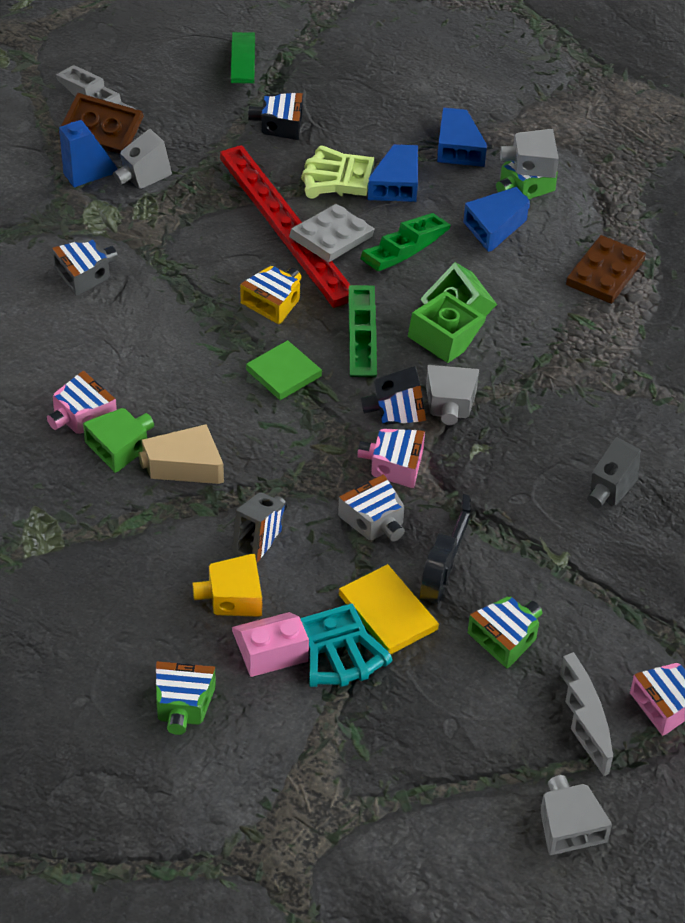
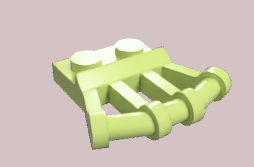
M319 146L315 150V155L306 160L305 170L302 173L301 178L306 185L304 189L308 198H316L319 194L337 192L340 196H343V193L367 196L368 181L374 168V157L343 154L331 148Z

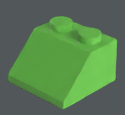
M456 262L420 299L423 304H426L444 291H447L484 316H487L497 305L474 273Z
M444 291L412 312L408 337L449 363L465 352L485 322L486 316L447 291Z

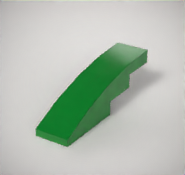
M232 32L231 83H254L255 33Z
M434 213L402 222L398 232L382 236L380 244L363 250L360 259L379 272L415 255L447 232L451 225Z
M349 285L350 377H377L375 286Z

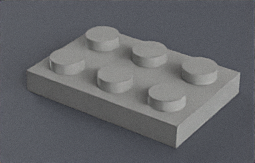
M335 204L293 227L289 237L329 263L371 238L375 228L368 225L363 219L348 212L344 207Z

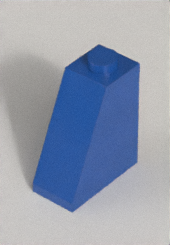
M443 108L437 162L485 167L487 144L468 111L464 109Z
M82 120L59 127L63 174L73 187L112 175L113 172L118 170Z
M394 144L369 177L368 200L417 202L418 145Z
M517 187L465 203L463 222L484 248L490 252L527 220L530 202L526 195Z

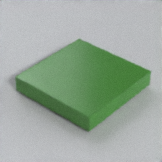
M288 340L246 364V371L279 400L322 376V369Z

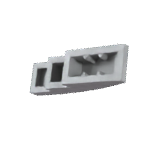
M75 65L56 74L57 80L75 97L77 93L133 108L121 102L119 93L106 88L103 78Z
M573 652L563 656L560 672L561 677L568 685L565 702L574 713L571 730L603 776H606L610 772L613 759L609 727L601 701L590 677Z

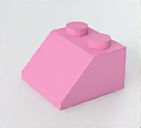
M288 612L232 627L234 637L250 677L308 662L309 638L300 617Z

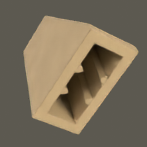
M207 425L142 440L143 452L138 453L142 469L147 468L151 479L214 484L224 483L223 462Z

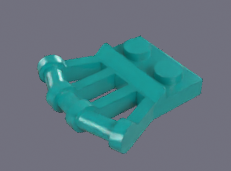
M353 603L300 618L309 638L310 687H317V684H334L343 687L349 685V681L369 679V675L381 666L386 667L392 663L390 653L367 633ZM358 642L374 655L366 663L357 648L356 643ZM344 646L355 666L345 670L336 651L337 648ZM326 653L334 672H318V654Z

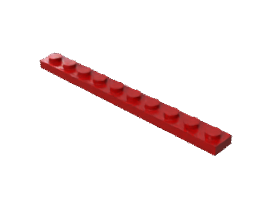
M240 145L220 151V160L331 306L335 308L349 303L348 288L350 284L332 261L328 263L289 237L291 229L302 222L245 148Z

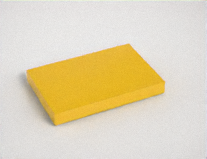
M388 564L339 588V596L347 605L354 604L363 625L390 655L438 630L439 623Z

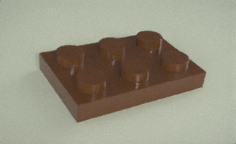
M77 93L61 126L82 120L104 150L120 154L124 148L131 144L144 115L142 111Z
M600 235L569 274L566 285L612 304L645 261L646 253Z

